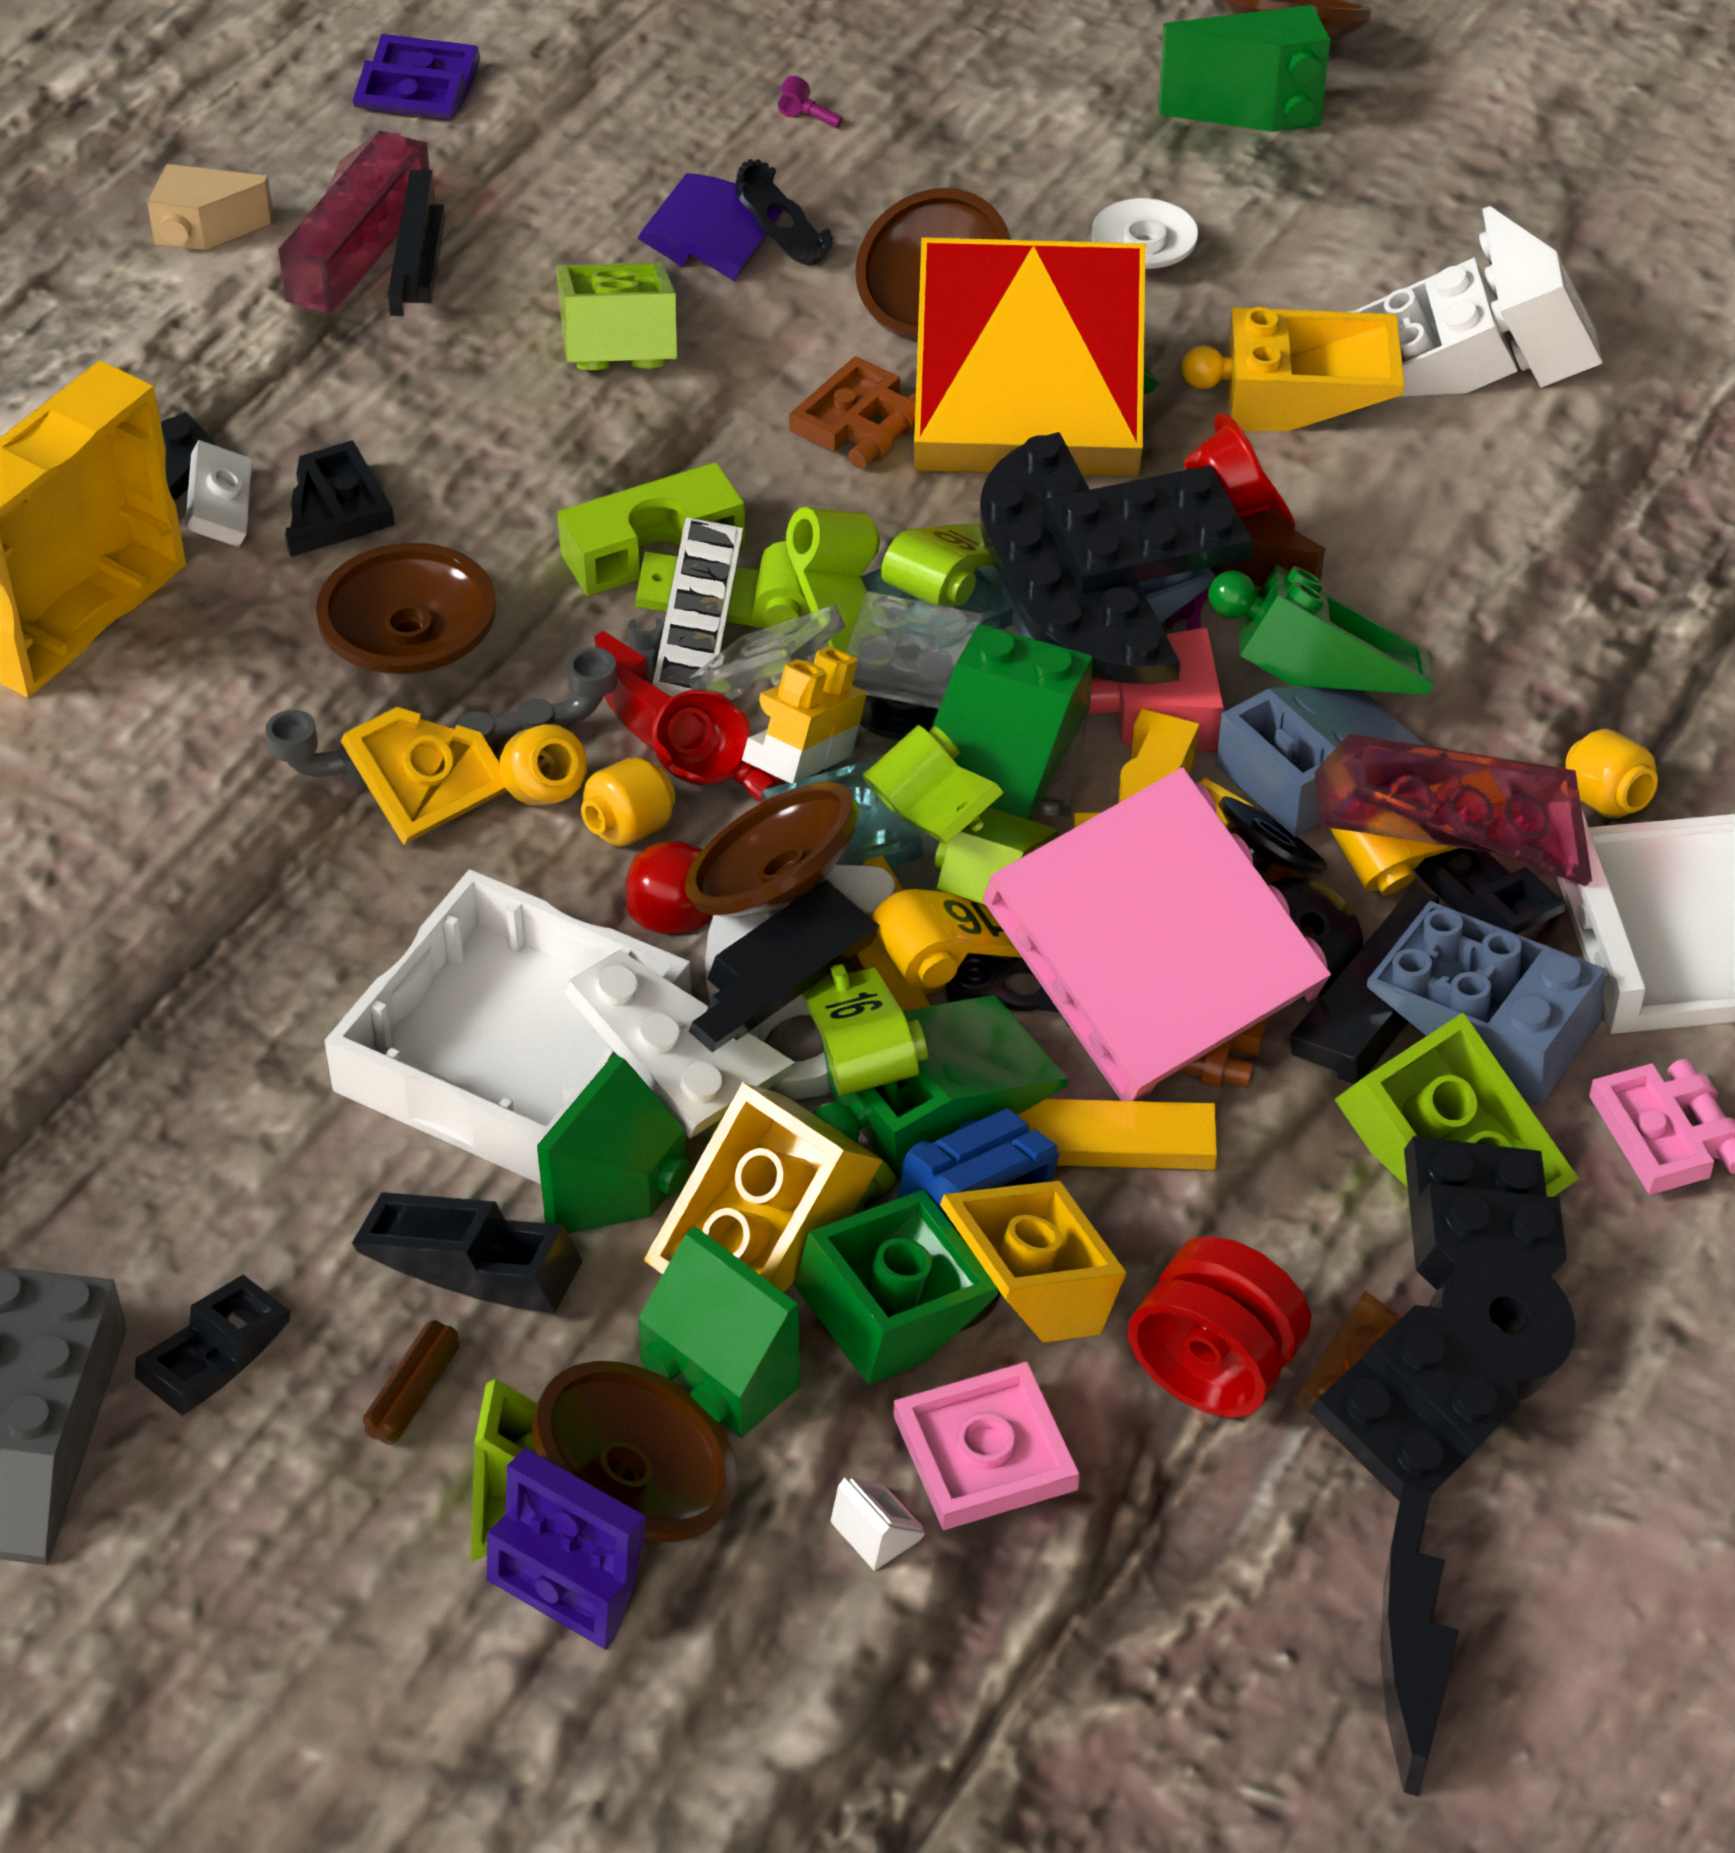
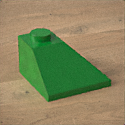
M615 1054L610 1057L537 1145L545 1223L564 1225L568 1233L651 1217L667 1196L674 1197L681 1191L690 1172V1162L686 1156L684 1127L624 1058Z

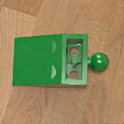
M1276 564L1257 594L1253 581L1240 571L1231 570L1223 572L1212 581L1208 591V598L1213 610L1225 618L1234 619L1242 617L1239 622L1240 656L1292 686L1429 695L1435 685L1428 651L1322 591L1321 589L1324 584L1317 577L1302 568L1294 566L1289 572Z
M995 995L902 1011L907 1022L919 1021L928 1051V1059L918 1061L919 1075L839 1096L823 1045L830 1093L836 1102L823 1104L812 1113L856 1143L861 1131L901 1180L903 1160L909 1150L920 1141L927 1140L933 1143L942 1137L956 1132L959 1126L969 1119L975 1118L980 1121L1006 1108L1018 1115L1068 1087V1078Z

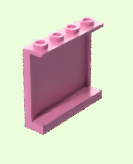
M1183 767L992 874L982 899L1121 1101H1143L1147 1099L1155 1085L1301 997L1304 996L1307 1002H1310L1317 997L1331 975L1327 969V961L1320 946L1312 938L1303 936L1290 917L1289 906L1282 893L1273 885L1266 884L1253 866L1251 852L1244 840L1237 834H1230L1216 814V805L1209 791L1202 784L1194 783Z

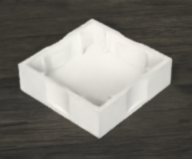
M469 869L421 925L412 945L404 956L372 983L324 1040L332 1090L541 1184L537 1151L538 1143L613 1054L617 1055L564 994L569 979L616 951L621 950L692 996L690 961L614 929L574 919L557 910L545 900Z

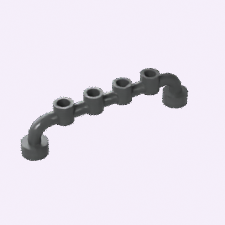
M587 647L574 652L567 662L569 687L576 694L573 698L555 704H550L543 699H530L524 701L518 707L517 712L494 717L486 712L473 711L463 715L456 725L481 732L495 755L497 752L496 741L512 738L517 732L541 724L563 727L582 721L596 710L603 696L611 693L616 687V660L609 651L602 648ZM286 710L275 714L269 719L266 724V736L269 751L274 758L287 762L290 767L304 775L326 777L342 774V779L348 786L354 788L367 787L342 744L339 745L338 750L315 753L318 747L315 721L311 715L300 710ZM451 725L447 727L455 729L456 725Z

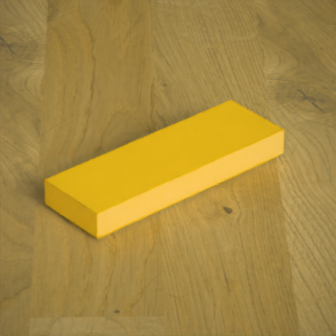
M1045 1099L1017 1115L1028 1123L1029 1131L1036 1129L1057 1145L1059 1156L1056 1166L1215 1170L1217 1158L1215 1103Z

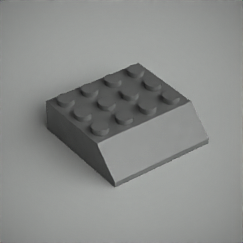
M0 1266L1 1560L48 1565L127 1330L115 1280Z

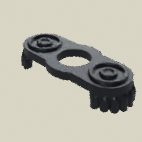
M749 159L747 163L743 162L736 174L735 194L755 217V222L760 230L769 237L774 238L793 260L805 265H813L820 262L833 245V236L830 235L831 231L824 229L819 234L806 220L801 207L793 200L788 199L773 183L776 173L774 167L769 168L768 163H762L759 159L755 161ZM775 208L787 212L792 217L794 225L787 228L775 225L769 220L767 211Z
M968 955L958 967L955 976L946 983L945 993L949 1002L995 995L1006 1008L1014 1011H1033L1038 1009L1060 1013L1042 986L1038 991L1030 995H1017L1006 988L1004 983L1011 975L1027 973L1035 976L1023 958L1004 959L984 955Z

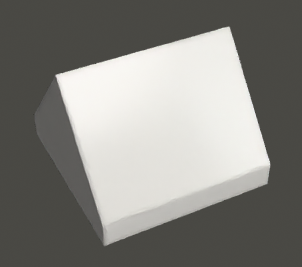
M844 1478L838 1485L830 1522L874 1571L918 1543L926 1534L923 1531L924 1527L884 1484L855 1478Z

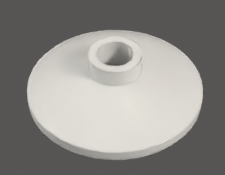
M1134 198L1113 203L1100 211L1093 221L1091 234L1093 242L1146 243L1145 269L1173 265L1189 256L1197 244L1198 228L1194 219L1185 210L1172 203L1150 198Z

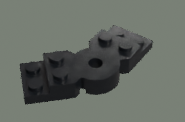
M1413 1136L1404 1148L1416 1271L1437 1291L1433 1295L1429 1306L1414 1305L1368 1349L1356 1364L1323 1393L1308 1410L1399 1502L1403 1485L1429 1491L1433 1494L1498 1431L1518 1409L1519 1401L1532 1396L1565 1362L1572 1350L1575 1340L1574 1314L1565 1293L1552 1278L1567 1260L1560 1198L1547 1197L1541 1151ZM1494 1324L1499 1326L1502 1329V1331L1499 1330Z

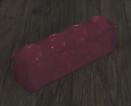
M380 130L339 161L326 194L278 249L285 300L287 302L334 314L398 236L410 170H430L427 142L404 137L398 133Z
M1349 733L1315 771L1321 827L1491 852L1529 864L1583 886H1587L1592 882L1576 770Z

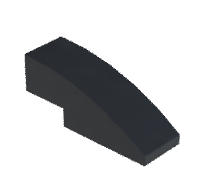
M381 1192L352 1241L358 1253L434 1286L475 1299L548 1313H556L583 1262L564 1225L505 1220L496 1201Z

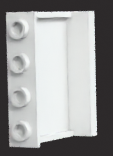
M1580 802L1555 804L1546 847L1584 959L1589 963L1605 968L1602 1011L1610 1034L1735 1022V814L1588 827Z

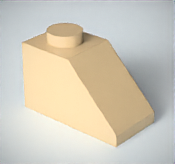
M166 164L147 201L154 245L205 251L267 227L274 220L267 175Z

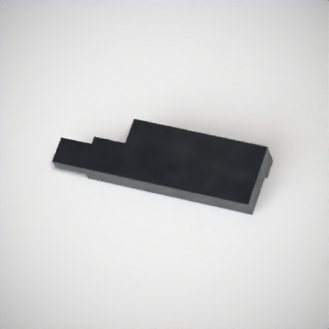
M410 170L388 289L390 316H404L406 303L432 302L445 224L444 205L436 204L432 170Z
M827 879L823 880L808 893L790 903L715 956L707 980L720 991L712 996L707 1011L692 1021L689 1032L712 1053L733 1038L737 1041L831 973V966L844 964L873 943L879 925Z
M1411 888L1290 1034L1292 1055L1337 1071L1338 1079L1352 1084L1357 1083L1368 1074L1409 1021L1367 987V980L1427 903L1432 901L1440 904L1438 896Z

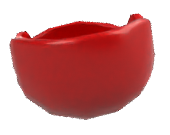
M671 841L651 845L644 848L642 853L636 854L630 864L626 877V910L629 916L643 928L663 934L688 933L710 923L714 915L705 914L697 910L685 892V880L688 871L703 849L683 841Z

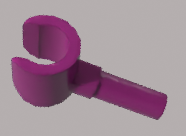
M789 76L785 79L780 88L783 94L778 102L781 114L786 117H795L803 112L835 128L840 127L843 117L809 99L810 87L804 79L798 76Z
M1209 587L1166 619L1167 629H1171L1173 624L1180 619H1188L1187 631L1200 629L1201 610L1208 600Z

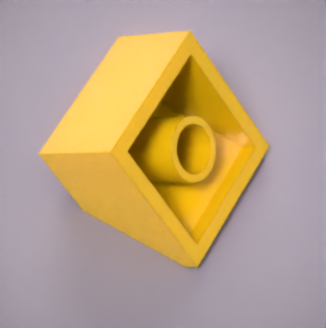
M1060 1180L943 1195L940 1205L1005 1300L1043 1343L1101 1335L1127 1272Z

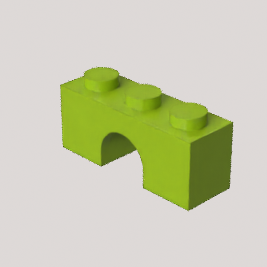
M717 462L557 511L560 554L587 597L638 581L640 578L639 548L645 544L659 541L670 542L680 546L686 518L741 527L743 532L740 548L746 546L744 502Z

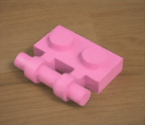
M1680 1059L1668 1068L1667 1074L1671 1079L1668 1082H1664L1653 1063L1596 1078L1592 1081L1589 1097L1649 1195L1709 1179L1714 1165L1713 1158L1721 1159L1731 1174H1735V1119L1725 1116L1716 1102L1718 1098L1717 1089L1706 1074H1698L1689 1059ZM1685 1114L1694 1115L1699 1125L1692 1126Z

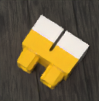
M827 646L817 650L814 664L797 659L786 663L780 685L760 693L759 701L761 708L771 717L767 730L747 739L742 760L786 782L795 784L820 772L822 769L825 770L852 757L867 696L866 691L852 685L858 659L834 647Z

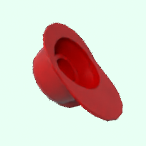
M1224 412L1217 414L1214 422L1216 433L1187 455L1184 460L1185 470L1211 465L1240 518L1263 511L1295 530V521L1291 511L1263 471L1254 449L1241 427L1232 417Z

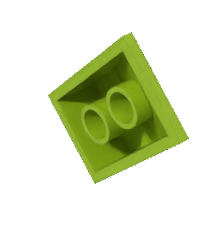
M663 262L556 265L563 345L567 363L577 362V368L583 370H602L610 367V361L631 360V365L636 368H658L664 366V359H677L676 293Z
M1464 1012L1359 1080L1334 1099L1371 1154L1407 1188L1404 1148L1413 1136L1541 1151L1547 1197H1554L1579 1180Z

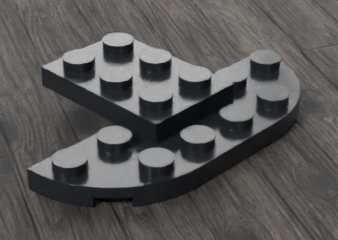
M1060 432L1033 436L1025 444L1008 453L996 464L986 478L980 497V530L982 539L1030 636L1035 640L1092 655V668L1104 670L1103 679L1131 684H1153L1179 680L1180 661L1138 582L1251 559L1253 540L1211 465L1089 489Z

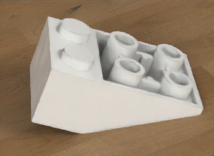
M1491 206L1482 209L1486 231L1479 234V240L1488 262L1492 264L1485 268V275L1495 298H1498L1490 303L1491 310L1501 333L1510 330L1514 337L1511 340V346L1522 371L1531 369L1540 388L1603 364L1596 328L1557 251Z
M1475 257L1456 266L1448 267L1440 273L1411 286L1398 289L1390 295L1357 310L1349 311L1397 314L1405 385L1404 393L1401 396L1465 394L1518 371L1507 333H1501L1491 310L1490 303L1496 299Z

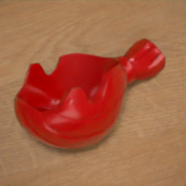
M696 689L682 692L662 703L652 724V743L657 759L674 777L694 785H714L734 779L739 784H743L749 794L760 802H764L783 792L784 780L742 760L747 739L751 737V726L745 713L739 710L726 695L719 691Z

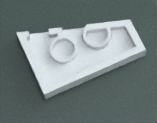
M621 950L616 951L569 979L564 992L566 997L611 1049L631 1065L684 1127L685 1134L689 1139L724 1117L742 1083L769 1089L788 1077L795 1064L793 1060L749 1032L737 1041L734 1038L712 1053L689 1032L692 1021L705 1013L708 1006Z

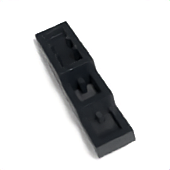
M1403 1485L1383 1586L1380 1657L1387 1725L1404 1793L1419 1797L1459 1630L1431 1622L1445 1564L1443 1559L1418 1553L1432 1492Z

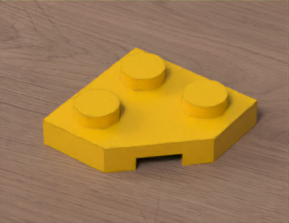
M395 707L345 732L340 742L403 845L508 791L500 775V763L481 732L456 725L455 729L420 719V713Z

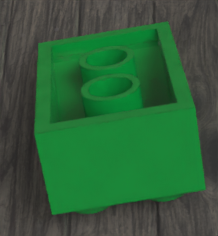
M1313 5L1164 23L1158 100L1160 115L1269 132L1321 126L1330 38Z
M982 624L977 625L955 664L932 728L937 726L955 744L960 754L954 761L959 767L997 783L1004 793L989 807L1028 820L1032 819L1090 709L1092 655Z

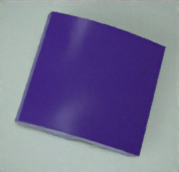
M381 34L373 61L365 60L352 100L354 107L453 119L461 108L477 72L481 59L478 46Z
M686 173L640 232L638 239L682 267L693 255L735 281L768 235L760 230L755 222V217L736 196L734 189L736 183L716 177ZM769 209L767 216L776 225L783 214V210Z
M524 1448L507 1465L506 1514L494 1525L487 1535L486 1580L606 1650L616 1637L632 1592L641 1557L646 1516L529 1449Z

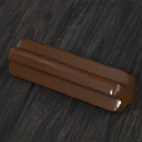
M432 1320L424 1325L364 1414L363 1423L365 1424V1432L372 1439H378L387 1445L399 1440L459 1349L458 1332L453 1327L445 1326L437 1320Z

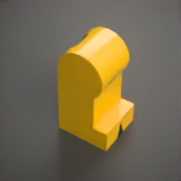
M1141 708L1133 727L1131 760L1121 769L1118 803L1182 767L1190 776L1196 763L1200 724Z

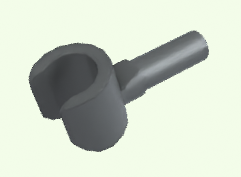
M656 618L655 629L640 631L635 628V619H632L628 624L629 647L646 657L647 680L650 684H653L664 624L660 618Z

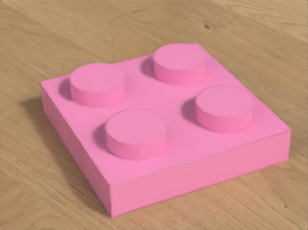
M1028 1362L894 1400L895 1421L943 1531L1078 1490L1079 1472Z

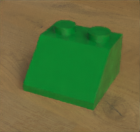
M924 1189L809 1231L794 1284L867 1385L926 1363L997 1297L999 1291L974 1253Z
M694 1226L684 1235L638 1318L640 1360L645 1369L668 1378L689 1392L690 1396L718 1423L724 1424L742 1439L800 1387L798 1303L698 1227Z

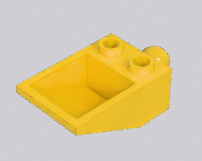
M1232 307L1225 357H1222L1220 352L1211 346L1200 345L1190 349L1183 357L1181 363V373L1184 380L1195 389H1210L1221 380H1226L1228 415L1241 427L1242 431L1289 432L1401 396L1404 393L1405 387L1397 314Z

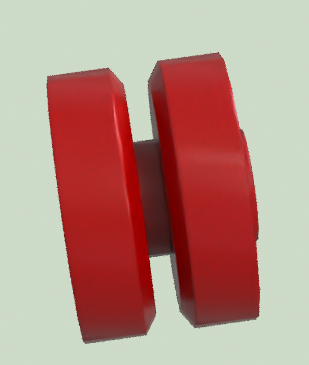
M1204 1236L1189 1239L1174 1254L1161 1273L1159 1283L1144 1297L1130 1317L1127 1338L1136 1360L1153 1381L1176 1399L1204 1413L1234 1418L1249 1416L1264 1404L1280 1379L1281 1369L1294 1358L1308 1337L1312 1315L1304 1294L1291 1277L1263 1253L1235 1240Z

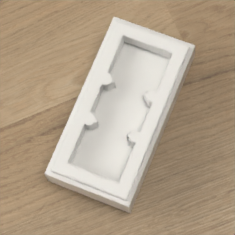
M198 440L191 453L186 530L240 547L247 534L252 458Z

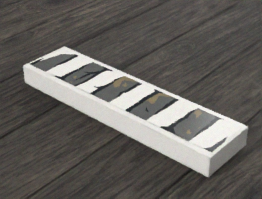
M692 518L685 519L652 684L671 697L689 690H713L743 532L741 527Z

